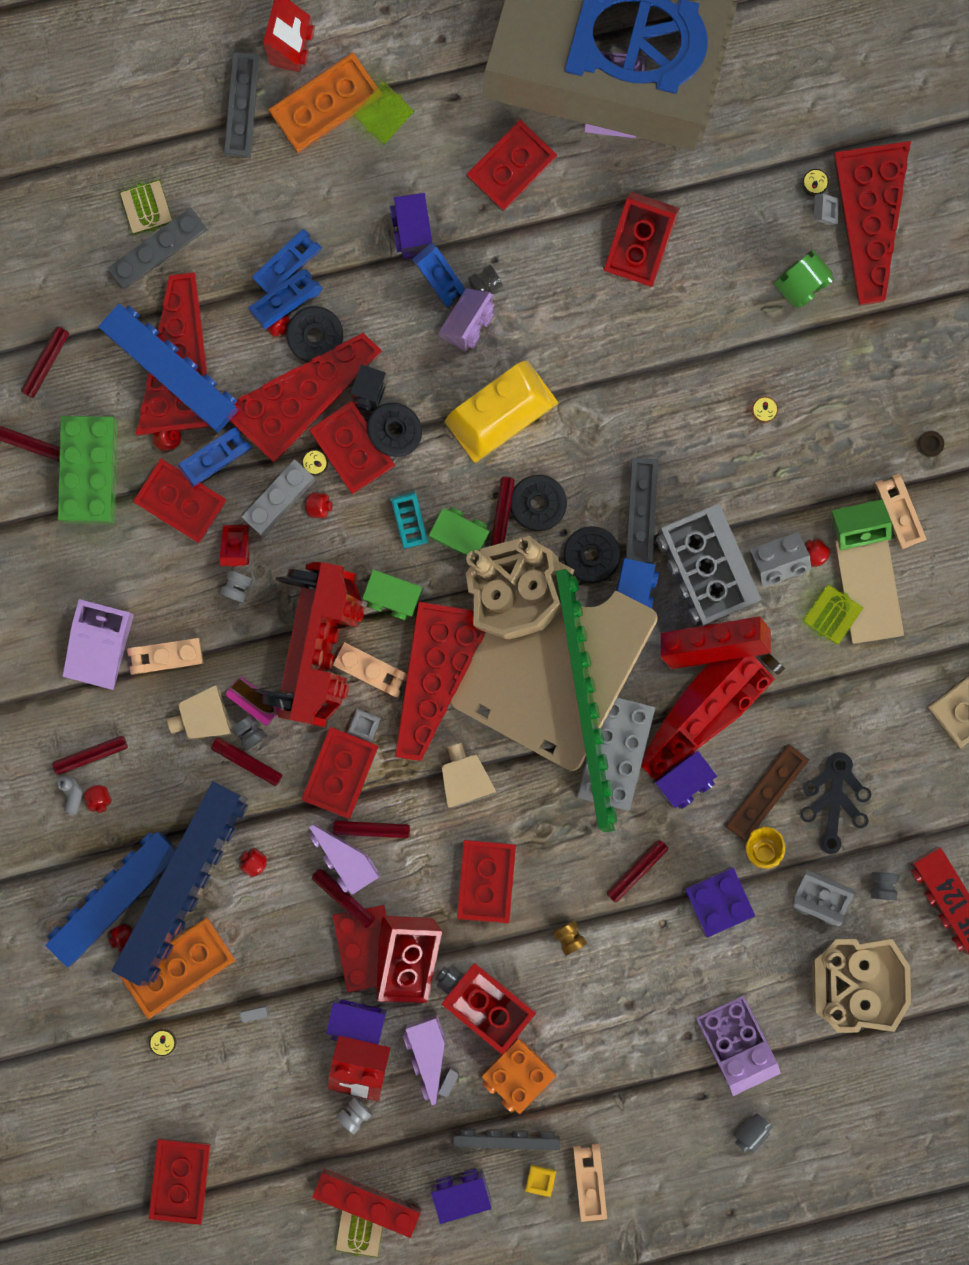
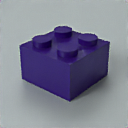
M425 193L394 197L395 205L390 206L393 227H398L399 231H394L397 253L402 252L403 259L414 258L432 243Z
M694 751L654 781L653 784L671 808L679 807V809H683L694 801L692 795L697 791L704 793L714 786L713 779L717 775L700 752Z
M733 867L726 868L683 888L704 936L707 938L755 917Z
M336 998L332 1005L326 1034L331 1035V1040L337 1041L340 1035L379 1045L387 1010Z
M476 1168L467 1169L461 1172L462 1176L453 1179L451 1175L443 1176L436 1179V1184H432L431 1194L440 1224L492 1209V1200L483 1170L477 1171Z

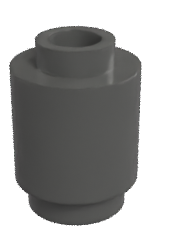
M453 965L449 968L444 966L436 977V980L439 981L437 987L446 994H449L465 974Z
M756 1113L753 1118L750 1116L734 1134L737 1138L735 1144L745 1153L749 1150L755 1153L770 1135L769 1131L772 1129V1126Z

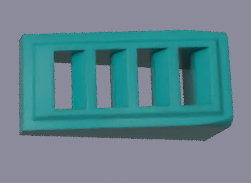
M410 491L391 496L390 501L403 549L429 543L416 492ZM412 500L413 505L398 508L399 503ZM415 511L416 515L405 518L400 516V514ZM418 522L417 526L403 528V524ZM418 531L421 533V536L406 539L405 536L406 534Z

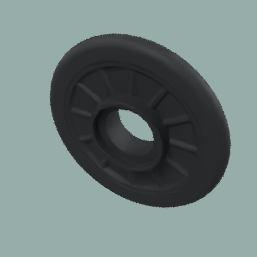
M319 306L306 307L298 311L291 318L287 327V342L294 355L305 362H310L311 359L319 355L321 356L342 344L343 328L338 317L330 310ZM316 327L322 331L320 341L311 342L308 339L307 334L311 328Z
M386 403L378 406L370 414L367 422V433L371 443L378 451L387 456L402 457L412 453L418 447L422 438V427L417 415L410 408L399 403ZM390 424L398 425L401 429V434L398 436L392 435L388 430V426Z
M531 475L522 479L514 487L510 509L513 517L521 526L532 531H545L553 528L562 520L567 508V498L564 489L556 480L546 475ZM535 496H542L545 499L546 506L542 510H535L531 506V500Z
M588 526L575 531L568 538L563 556L565 565L575 570L573 576H576L578 580L586 583H598L613 575L619 565L621 553L617 540L609 531L596 526ZM590 547L596 548L599 551V559L595 562L586 560L584 555L586 549Z

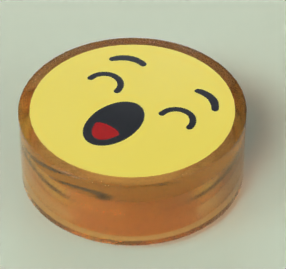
M760 397L752 405V416L759 423H769L777 416L778 405L770 397Z

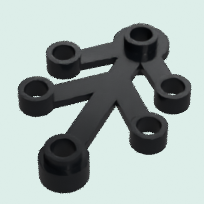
M842 752L832 754L826 762L827 769L813 780L806 781L803 784V792L807 796H815L819 792V787L832 778L831 789L813 804L800 810V818L804 822H812L815 820L816 814L829 805L827 832L819 841L821 850L827 854L837 853L841 848V839L837 836L840 806L850 816L854 827L865 828L869 822L867 815L860 813L842 790L844 779L854 790L857 801L867 802L872 795L870 789L863 787L851 772L853 768L852 760L847 754ZM838 760L844 762L842 770H837L835 767ZM809 783L814 784L816 787L813 793H808L806 790ZM862 789L867 791V798L864 800L858 796L859 791ZM810 809L813 813L810 819H805L803 816L804 811ZM860 815L865 820L861 826L857 825L855 821L856 817ZM831 838L836 842L835 847L832 849L828 848L826 844L827 840Z

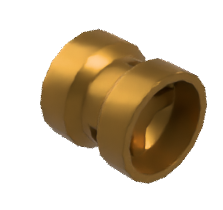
M575 920L552 932L555 939L561 942V949L565 956L588 944L584 936L579 934V927Z

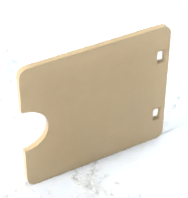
M559 562L560 570L567 569L573 575L574 569ZM537 583L532 585L531 590L537 588ZM616 590L606 602L599 606H582L583 616L580 617L581 626H584L587 634V641L584 642L585 651L589 652L591 658V667H588L589 677H593L596 691L592 693L593 701L598 704L600 718H597L598 728L602 727L658 619L657 613L653 609ZM561 611L543 631L507 640L486 632L451 700L453 707L567 770L575 771L579 769L586 757L563 612ZM481 705L491 710L488 718L477 713ZM546 740L556 745L554 754L542 748Z

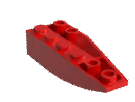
M755 656L709 663L681 695L663 721L642 759L641 767L656 781L737 720L775 678Z

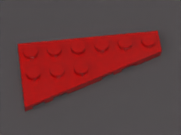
M911 141L834 153L858 306L881 303L886 300Z
M196 273L169 275L157 337L163 342L168 339L179 349L176 354L183 360L186 356L198 366L195 371L203 377L205 374L208 375ZM148 373L147 387L141 406L136 436L155 434L162 429L165 431H184L210 427L154 376Z
M361 333L336 346L331 351L321 356L319 355L311 359L310 362L269 381L249 394L239 397L234 404L238 412L230 421L272 462L276 463L356 380L361 364L369 366L382 353V350L364 333Z
M424 602L417 603L394 757L422 761L453 696L473 660L474 653L485 636L486 632L474 626V610Z

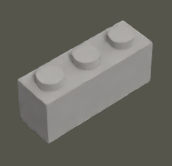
M294 459L245 512L242 518L264 538L316 481L315 478Z

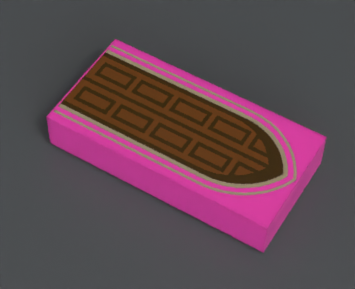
M241 676L228 689L225 695L265 726H268L277 716L276 710H281L282 708L262 704V696L253 691V688H258Z

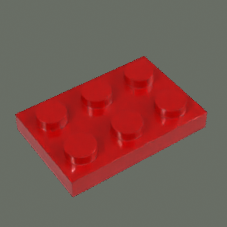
M520 119L466 174V177L504 212L557 158V154Z
M353 401L309 429L352 495L396 467L390 456L378 451L371 443L367 433V422Z
M160 458L133 502L200 544L228 500L201 483L192 487L179 469Z
M330 727L301 800L351 819L379 746Z
M464 840L457 919L499 923L510 922L516 844Z
M385 904L365 908L375 918L368 928L359 924L348 912L333 914L347 993L377 987L378 939L383 915L387 916Z
M158 1138L149 1219L202 1224L211 1144Z

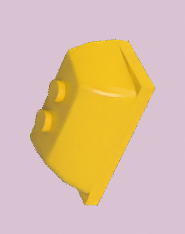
M522 361L455 408L447 416L444 423L473 463L476 464L558 405L559 402L529 361Z

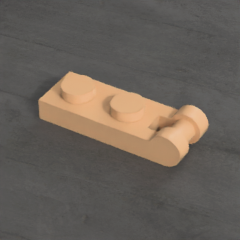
M897 473L892 475L891 479L884 482L883 480L874 482L877 494L884 501L891 520V527L900 549L902 550L927 540L901 475ZM895 488L898 495L890 498L888 491Z
M200 638L127 649L128 657H131L132 666H130L131 675L204 664ZM148 654L150 664L142 665L141 655Z
M345 642L333 664L334 667L396 698L401 693L399 689L403 681L406 682L407 673ZM388 673L394 676L390 685L384 683Z
M591 1144L592 1147L587 1148L573 1146L581 1222L607 1219L599 1144ZM593 1158V1165L583 1166V1159Z

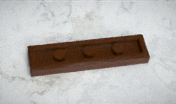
M787 744L726 823L725 827L741 840L747 842L750 833L758 828L808 763L809 759L793 746Z

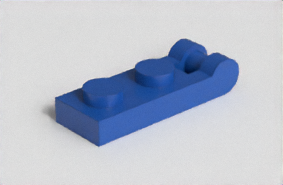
M305 229L294 236L252 276V279L267 294L295 275L322 250L323 247L318 242L314 243L309 238L310 234ZM301 244L307 249L303 254L296 249Z
M433 243L429 244L412 259L446 308L453 304L452 300L458 295L462 296L465 287Z
M303 269L253 303L248 309L250 314L265 330L310 297L318 296L322 292V286L317 281H313L311 279L312 275L306 269Z
M237 427L226 432L178 464V468L192 487L252 449L249 443L244 442L240 437L241 432ZM229 442H232L236 447L232 451L227 445Z

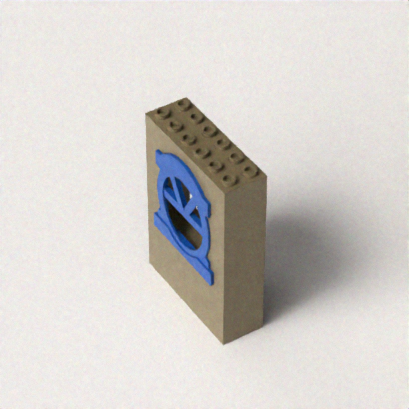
M505 0L485 69L482 98L694 151L697 141H703L737 3L733 2V0ZM633 1L640 3L624 67L621 68L607 60L598 50L593 38V26L597 17L606 8L620 2ZM650 6L662 9L673 19L671 22L645 27ZM680 32L681 47L676 57L669 61L645 39ZM639 48L661 68L652 71H634Z

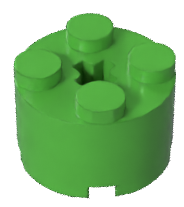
M813 249L806 253L803 259H799L773 283L792 307L796 306L798 309L815 297L812 293L814 290L818 292L834 280L833 272Z

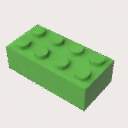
M61 416L58 520L62 523L115 524L118 421L114 417Z

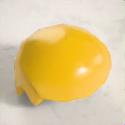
M765 826L753 830L745 846V852L750 863L762 869H770L777 866L782 861L786 849L782 834L774 828Z

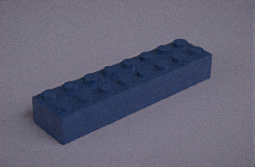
M212 781L116 961L112 972L138 986L149 985L150 982L154 983L161 972V969L158 967L162 959H167L171 954L174 945L170 943L175 935L179 936L186 925V922L183 920L187 912H192L199 900L196 895L200 888L204 889L211 878V875L208 873L212 865H217L224 853L221 851V848L225 841L229 842L236 831V828L233 826L237 818L242 819L247 811L248 805L245 803L248 798Z

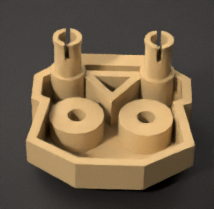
M531 536L482 548L480 551L474 550L475 554L473 551L467 554L466 561L471 567L466 572L468 592L474 596V626L477 629L509 640L543 631L562 611L556 571L560 570L558 557L552 550L542 546ZM537 583V588L531 590L532 585ZM501 593L500 598L495 600V595Z
M834 938L827 949L811 961L812 1008L837 1033L859 1032L861 1027L895 1032L911 1005L910 965L892 938L858 943L855 938ZM862 960L868 962V967L865 970H861L859 967V963ZM836 976L847 983L838 991ZM867 1000L869 1002L868 1008L861 1009V1001Z

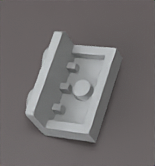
M799 532L750 549V555L759 572L763 587L776 585L782 580L793 576H801L811 570L810 555Z
M805 870L794 893L792 907L804 915L818 917L828 925L841 927L844 914L854 896L855 890Z

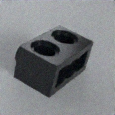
M361 364L350 393L353 401L356 403V407L371 411V408L376 409L380 405L388 383L385 372Z

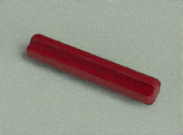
M57 326L21 389V392L30 398L35 397L69 336L67 330Z
M0 426V441L60 462V447Z
M503 476L500 480L490 546L504 543L506 539L515 482L512 477Z
M119 736L56 760L52 763V767L56 775H60L128 748V744L124 736Z
M216 738L211 745V750L273 786H277L283 775L221 738Z
M334 821L333 834L409 838L410 825Z
M657 840L607 892V896L613 902H619L668 851V846L663 841Z
M318 869L313 874L312 880L359 924L368 928L374 922V916L348 892H344L341 886L324 870Z

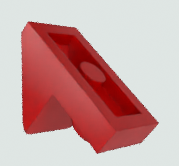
M223 525L219 557L220 566L235 567L249 565V525Z

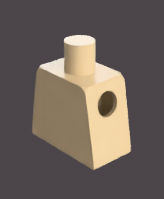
M217 685L180 702L178 706L181 715L167 719L171 734L186 730L188 739L233 734L221 691Z
M462 743L447 747L451 763L442 765V773L448 808L496 792L477 754L466 757Z

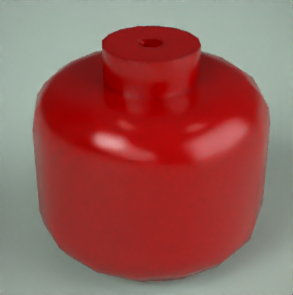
M285 315L266 328V330L273 337H277L280 334L285 335L291 319Z
M162 429L160 432L153 434V443L160 451L167 452L176 449L181 443L180 431H165Z
M312 492L305 500V511L309 517L324 519L327 517L328 511H332L333 504L332 501H329V496L326 493Z
M808 540L805 543L812 567L821 566L828 560L830 549L822 540Z
M102 785L88 788L83 796L86 807L91 812L103 813L107 810L106 806L112 802L107 787Z
M252 848L248 852L243 851L239 857L241 860L239 864L240 869L250 877L260 875L267 865V857L256 848Z
M122 923L109 931L110 939H108V943L112 949L116 948L118 952H122L133 931L129 925Z

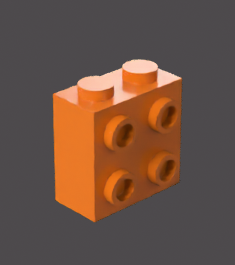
M518 1036L503 1055L501 1054L482 1073V1078L484 1079L482 1084L492 1094L497 1092L503 1098L501 1103L511 1113L516 1110L521 1114L556 1077V1073Z

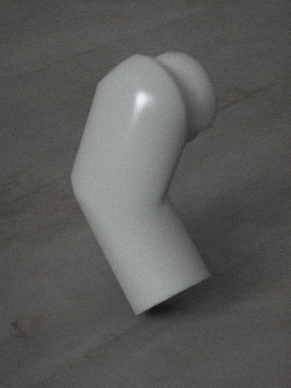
M70 776L61 777L57 782V786L60 790L62 789L67 797L64 812L77 815L82 790L74 778Z

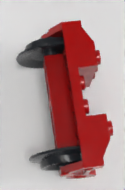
M312 562L306 564L305 569L309 571L289 569L287 576L275 578L276 581L301 587L280 690L287 694L253 688L254 692L262 696V704L284 708V710H276L278 718L327 727L330 717L342 705L343 699H346L348 696L349 684L346 683L347 678L328 672V669H332L334 663V654L331 653L333 643L336 644L339 638L337 624L358 627V622L363 620L365 608L362 607V599L356 584L357 574L344 571L345 567Z

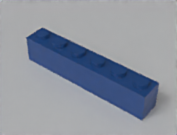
M119 303L98 327L213 430L219 433L238 412L237 407L234 405L237 400L227 391L221 394L215 388L217 383L209 375L205 374L202 377L195 371L198 366L186 356L183 360L176 354L179 349L168 339L165 342L161 341L157 337L159 332L150 323L147 322L144 326L137 319L140 315L128 305L124 308Z
M160 831L155 834L152 832L148 833L140 842L142 847L136 853L131 851L121 861L124 865L119 871L116 872L113 869L103 879L106 884L99 891L96 888L93 889L84 899L87 903L81 909L76 907L66 917L68 922L62 928L57 926L47 936L50 941L45 946L67 968L72 966L165 871L177 848Z

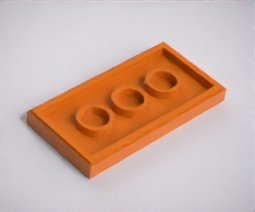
M352 52L269 108L268 111L296 152L299 153L382 97V93Z
M208 917L172 940L170 944L174 945L173 950L167 959H162L158 967L161 969V972L154 983L150 982L149 985L138 986L120 976L147 1019H150L236 961Z

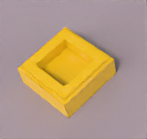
M530 1164L525 1192L551 1197L556 1170Z

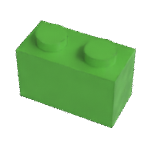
M883 499L832 510V528L840 550L891 539V520Z
M450 507L449 510L443 508L429 534V538L466 557L470 551H473L474 554V550L480 551L490 534V531L486 530L487 525L477 519H473L470 522L462 518L464 513L453 507Z
M373 570L363 596V601L368 602L366 606L379 612H381L382 608L392 611L391 616L406 620L407 616L413 618L423 588Z

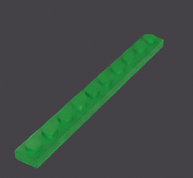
M567 569L556 571L592 795L598 829L606 833L615 831L614 823L617 822V814L614 806L611 807L609 796H613V790L610 780L606 779L605 770H608L609 767L605 754H602L601 744H604V736L601 728H598L597 718H600L598 704L593 701L592 693L596 691L593 677H589L588 667H591V658L589 652L585 651L584 642L587 641V634L584 626H581L580 623L583 610L580 601L576 599L575 593L579 591L576 576H573Z

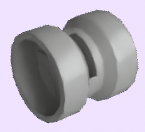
M229 570L226 576L227 583L221 588L219 594L244 604L246 589L251 586L253 579Z
M353 1097L349 1101L348 1107L345 1110H341L336 1115V1118L349 1132L355 1134L360 1129V1124L363 1121H368L373 1114L359 1099Z

